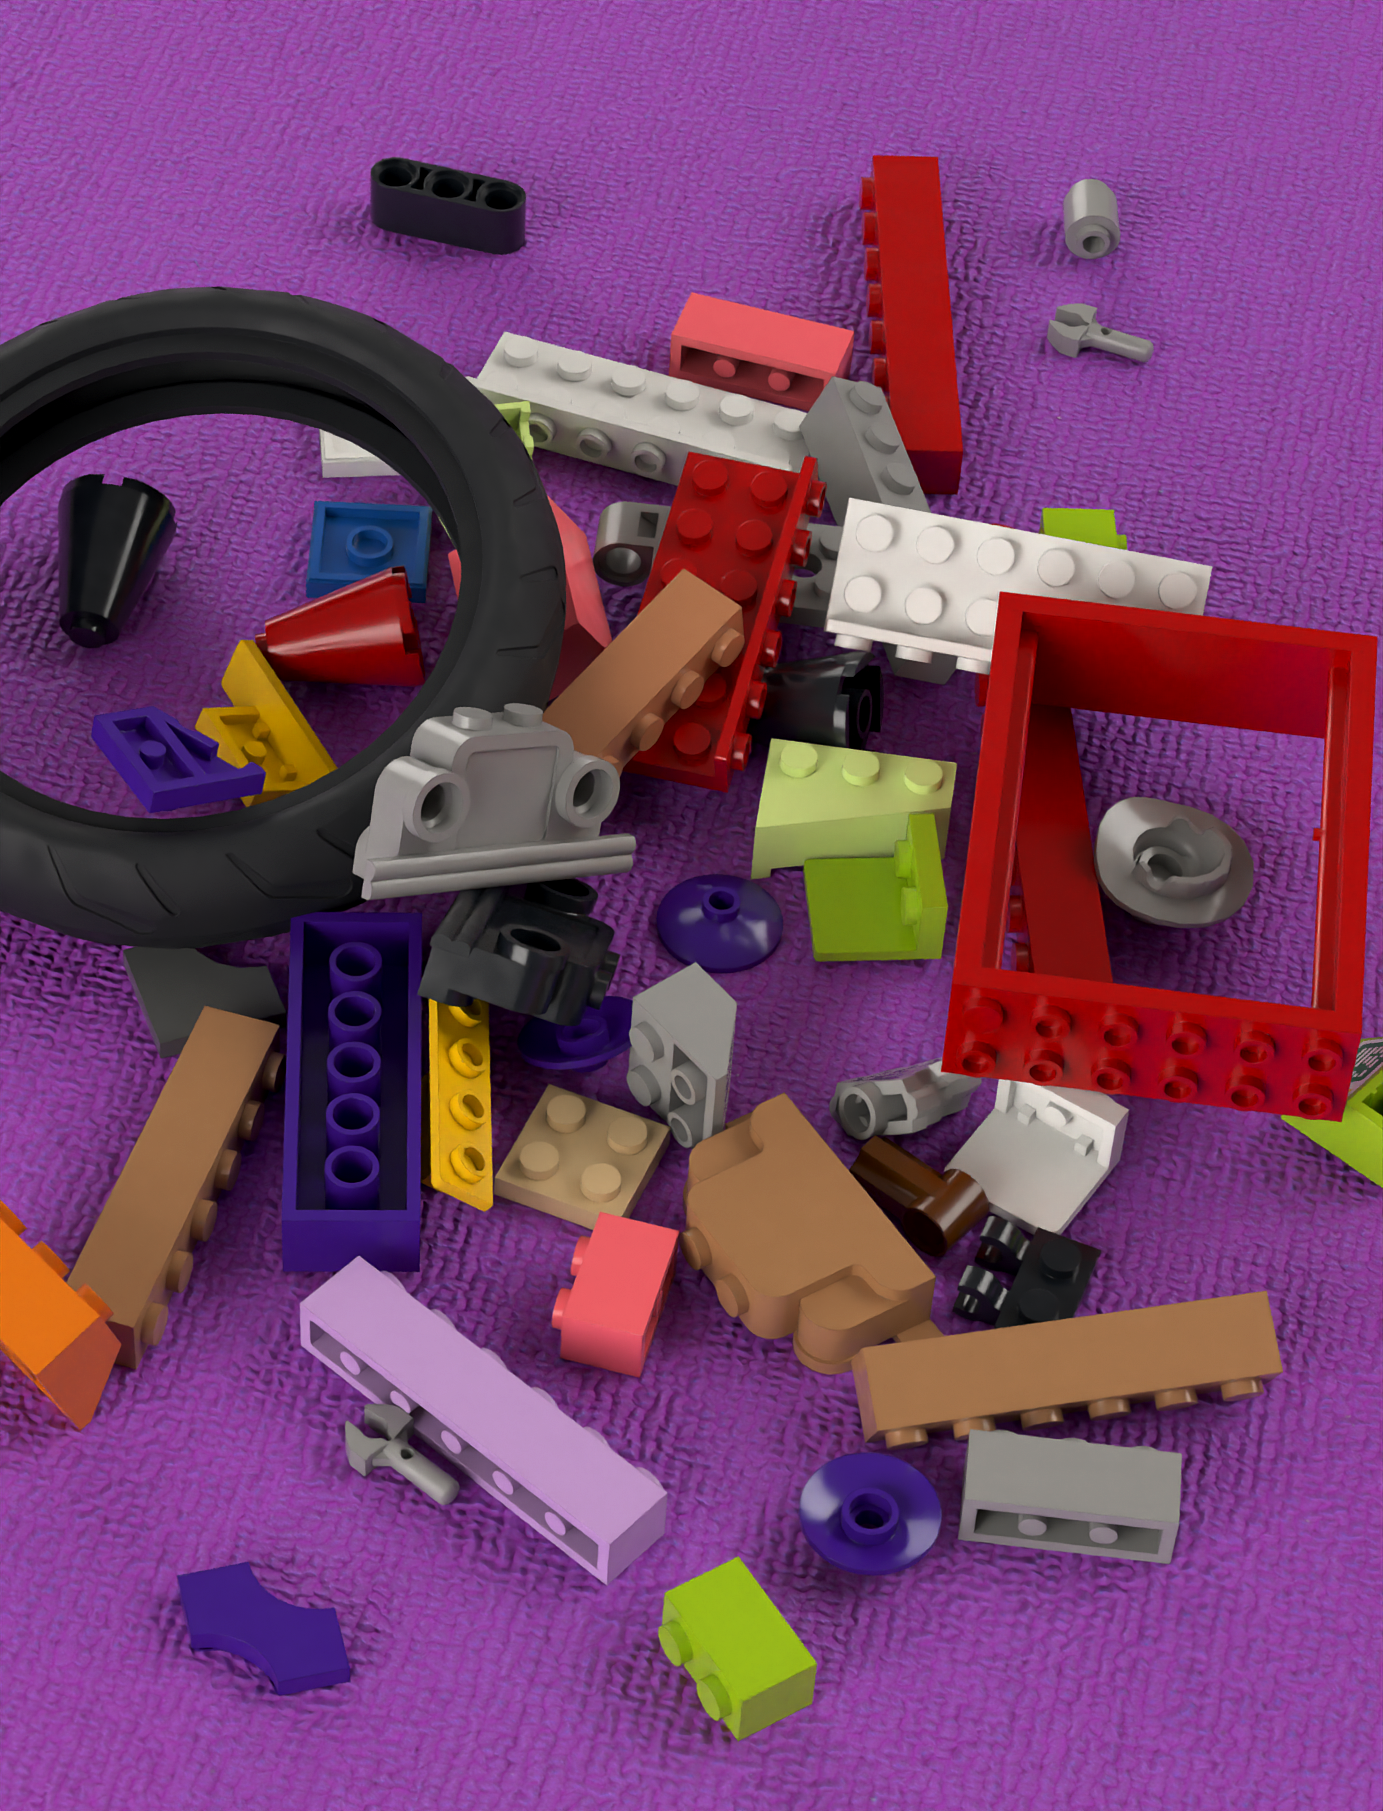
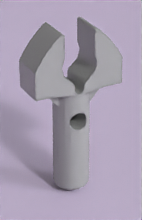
M1083 303L1058 306L1056 308L1055 321L1049 320L1047 339L1059 353L1074 358L1077 357L1083 348L1090 346L1140 362H1147L1152 357L1154 351L1153 343L1149 340L1099 325L1096 321L1097 308Z
M366 1404L364 1406L365 1424L377 1433L384 1435L387 1441L383 1438L366 1437L349 1421L345 1422L347 1458L350 1466L363 1476L368 1475L378 1466H391L441 1505H448L457 1497L460 1489L459 1483L408 1444V1439L414 1435V1418L399 1406L388 1404Z

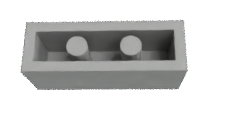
M970 1429L963 1469L958 1540L1170 1564L1180 1518L1182 1453L1158 1451L1148 1446L1122 1447L1088 1443L1078 1438L1052 1439L1018 1435L1008 1430L982 1431Z

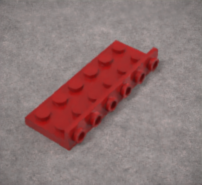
M688 452L637 616L683 569H686L742 607L745 642L734 662L727 667L720 666L704 683L703 690L697 700L686 709L680 708L664 724L662 733L655 744L646 751L639 750L623 767L622 771L728 793L734 770H745L752 741L751 734H746L750 718L760 719L766 700L767 683L761 682L765 667H776L781 650L782 632L776 631L780 616L790 617L795 604L797 581L792 580L795 566L805 567L808 561L812 542V531L806 530L810 516L819 518L824 507L827 483L818 480V458L805 456L800 473Z

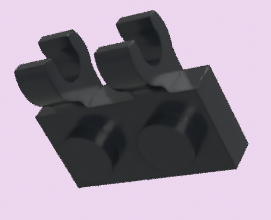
M989 1216L980 1235L979 1241L982 1243L974 1262L988 1270L1005 1272L1016 1276L1009 1291L989 1271L976 1266H967L959 1282L957 1290L960 1292L952 1311L967 1320L993 1325L994 1329L1075 1318L1096 1270L1101 1250L1037 1227L1032 1241H1029L1013 1223L1000 1217Z

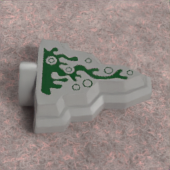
M941 1057L908 1067L890 1069L838 1082L835 1095L829 1103V1111L836 1122L840 1123L846 1134L856 1139L864 1140L875 1135L910 1134L926 1129L930 1124L939 1122L941 1117L959 1112L968 1107L971 1094L978 1089L982 1081L981 1078L941 1072L943 1058Z

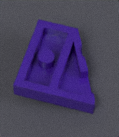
M154 706L94 715L91 738L149 813L173 811L183 807L262 794L266 772L261 766L250 762L243 768L238 769L217 757L218 742L198 731L183 727L177 719Z

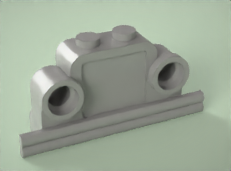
M510 703L504 706V712L495 713L472 707H458L454 709L453 716L430 718L423 722L416 730L411 744L410 756H403L393 760L384 768L377 780L370 826L363 831L357 841L352 871L353 874L364 879L361 897L366 900L627 873L633 866L631 854L636 848L635 837L629 833L599 836L601 822L612 812L619 797L620 778L618 772L611 763L599 757L585 755L574 750L571 736L567 732L542 721L543 710L535 706Z

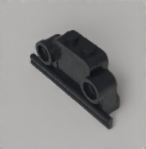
M576 878L460 890L432 936L430 946H432L431 953L417 995L456 1007H467L472 1005L475 999H480L555 1024L577 1026L581 1024L588 1007L600 1011L606 992L610 989L621 954L609 950L615 931L606 923L589 917V914L594 911L598 893L590 885Z

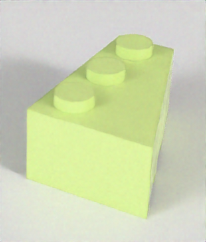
M771 738L755 827L751 879L769 878L771 869L803 866L804 861L807 859L894 857L896 840H906L909 814L934 813L940 857L944 859L957 763Z

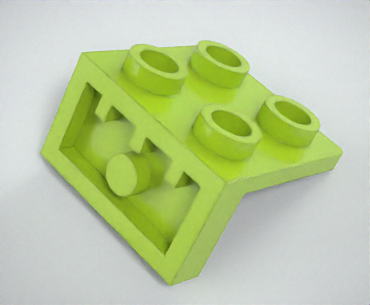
M934 813L909 814L906 840H896L894 857L807 859L804 861V884L813 957L816 961L941 959L948 904Z

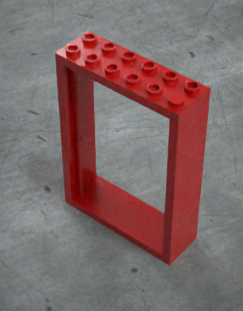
M1000 591L941 1072L962 1074L974 1078L986 1077L1032 1083L1038 1086H1057L1097 1091L1110 1095L1121 1094L1161 1099L1173 1103H1192L1232 1108L1238 1111H1256L1296 1116L1308 1120L1320 1119L1342 1122L1362 1035L1378 636ZM1031 703L1325 739L1320 828H1314L1312 841H1319L1311 1008L1001 969Z

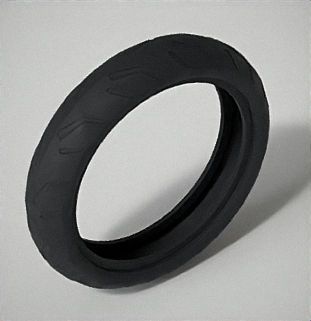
M222 286L173 288L126 296L117 300H108L44 322L0 345V506L28 480L57 460L91 442L116 432L153 421L190 415H258L289 420L324 430L348 440L380 458L402 475L425 498L442 521L461 561L458 604L449 637L435 668L417 696L398 719L367 748L341 767L305 787L276 799L235 811L201 817L157 819L125 817L90 811L67 804L28 788L0 771V911L81 940L149 948H200L289 933L292 917L314 912H344L368 901L361 897L364 879L352 873L357 841L363 831L370 826L375 787L380 774L393 760L403 756H410L414 734L423 722L433 717L453 716L454 709L458 707H472L495 713L504 712L506 704L520 703L538 707L543 710V713L546 710L559 665L566 616V575L562 541L543 483L523 442L496 406L452 364L445 362L441 356L384 322L340 305L304 295H291L289 292Z

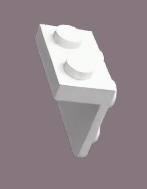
M999 1079L995 1108L948 1163L944 1172L949 1169H958L969 1174L985 1191L989 1200V1211L1034 1235L1037 1227L1061 1235L1120 1161L1129 1109L1100 1092L1057 1086H1038L1032 1083Z

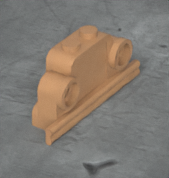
M785 1092L759 1104L752 1112L726 1123L724 1131L699 1142L693 1148L689 1157L688 1179L684 1185L682 1200L683 1210L686 1215L685 1231L679 1234V1245L688 1264L695 1270L702 1269L716 1287L718 1299L724 1310L731 1317L735 1318L738 1316L753 1334L765 1339H778L793 1333V1350L800 1362L813 1371L830 1375L851 1371V1360L862 1348L875 1346L891 1337L896 1343L944 1336L930 1319L936 1276Z

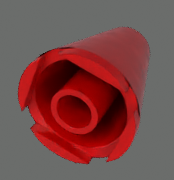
M405 565L387 568L266 619L265 633L255 634L257 647L279 680L406 687L421 686L426 682L417 619L414 616L412 603L409 601V598H412Z

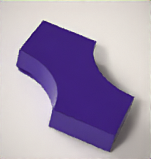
M249 1562L177 1575L178 1593L191 1649H195V1651H224L249 1660L267 1675L278 1696L350 1682V1665L335 1607L325 1609L304 1608L276 1598L258 1582Z

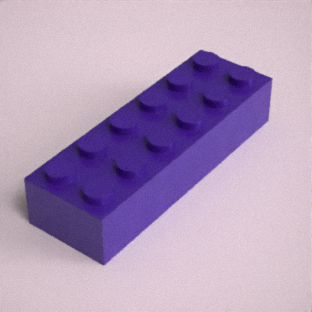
M314 912L291 918L281 1216L283 1272H339L357 1256L362 1257L378 1271L420 1272L422 996L417 995L422 981V913Z

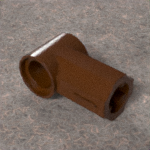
M875 1135L861 1148L857 1159L849 1169L850 1173L874 1202L901 1219L902 1228L910 1241L918 1249L930 1256L940 1257L945 1255L989 1211V1200L985 1191L969 1174L958 1169H949L941 1174L887 1137L879 1138Z

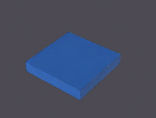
M315 501L306 576V598H318L387 568L405 565L412 598H409V601L411 603H426L433 509L429 506Z

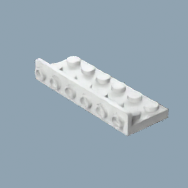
M504 332L478 378L465 377L494 405L530 401L529 431L530 436H533L535 447L677 486L688 452L800 473L804 457L810 456L799 427L807 415L805 412L645 370L637 366L604 359L581 351L567 349L526 336Z
M849 498L823 631L836 634L834 646L871 652L873 641L897 645L895 654L897 658L931 664L933 652L956 656L957 663L955 669L989 675L1000 591L1203 616L1212 566Z

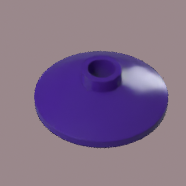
M709 874L685 880L673 887L664 896L657 911L656 930L664 948L679 962L687 966L696 962L705 972L736 973L761 964L775 952L782 938L783 916L775 899L759 885L737 876Z
M605 996L600 1011L588 1007L581 1024L577 1026L559 1025L534 1017L522 1028L518 1035L517 1045L519 1053L527 1063L539 1068L553 1070L572 1069L579 1073L598 1070L605 1066L609 1059L632 1047L629 1031L631 1029L633 1000L619 996Z
M853 1453L827 1462L812 1474L806 1482L800 1497L799 1521L809 1545L820 1557L830 1564L855 1574L880 1576L897 1573L912 1567L931 1551L936 1543L941 1527V1504L930 1481L909 1463L885 1454ZM861 1524H872V1525L876 1526L877 1528H876V1529H868V1528L861 1527V1526H859V1525H861Z

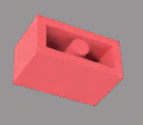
M604 1212L599 1213L591 1237L581 1235L577 1241L571 1264V1275L576 1276L572 1290L562 1287L555 1302L551 1325L552 1328L561 1330L560 1358L640 1378L676 1274L678 1230Z

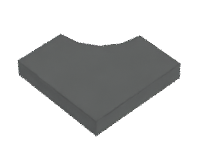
M133 947L123 950L126 972L160 1058L181 1054L204 1006L280 1025V1029L286 1027V1011L267 966L239 968L220 964L199 953L195 948Z

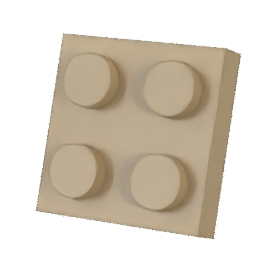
M549 1084L496 1174L494 1194L594 1230L600 1212L629 1218L670 1144L671 1127Z

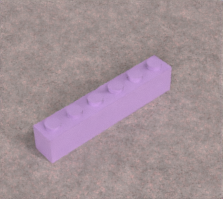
M357 1256L300 1303L302 1347L375 1404L399 1406L414 1418V1435L604 1584L608 1585L665 1533L668 1492L663 1489L661 1483L651 1472L642 1467L635 1468L610 1448L605 1438L599 1432L590 1427L580 1426L558 1408L548 1393L538 1387L531 1388L507 1370L504 1362L496 1353L488 1348L477 1347L456 1330L451 1320L445 1314L436 1309L429 1310L408 1294L402 1283L393 1274L387 1271H378L362 1257Z

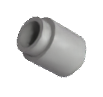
M1085 179L1075 183L1063 200L1066 245L1073 254L1081 258L1097 259L1113 252L1120 241L1117 198L1113 191L1100 180Z

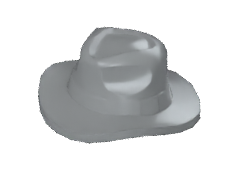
M1130 797L1112 806L1106 812L1099 825L1094 844V866L1097 881L1105 894L1117 906L1129 912L1134 920L1146 924L1165 925L1176 928H1205L1226 921L1241 909L1253 887L1254 862L1244 840L1228 824L1212 814L1164 800L1148 797Z

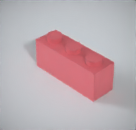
M691 292L671 333L669 376L731 393L810 411L832 376L848 380L851 372L855 331Z

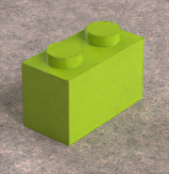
M739 1556L664 1593L662 1625L658 1628L661 1646L668 1659L675 1666L683 1664L695 1680L699 1699L708 1715L715 1721L722 1719L737 1741L812 1704L817 1662Z

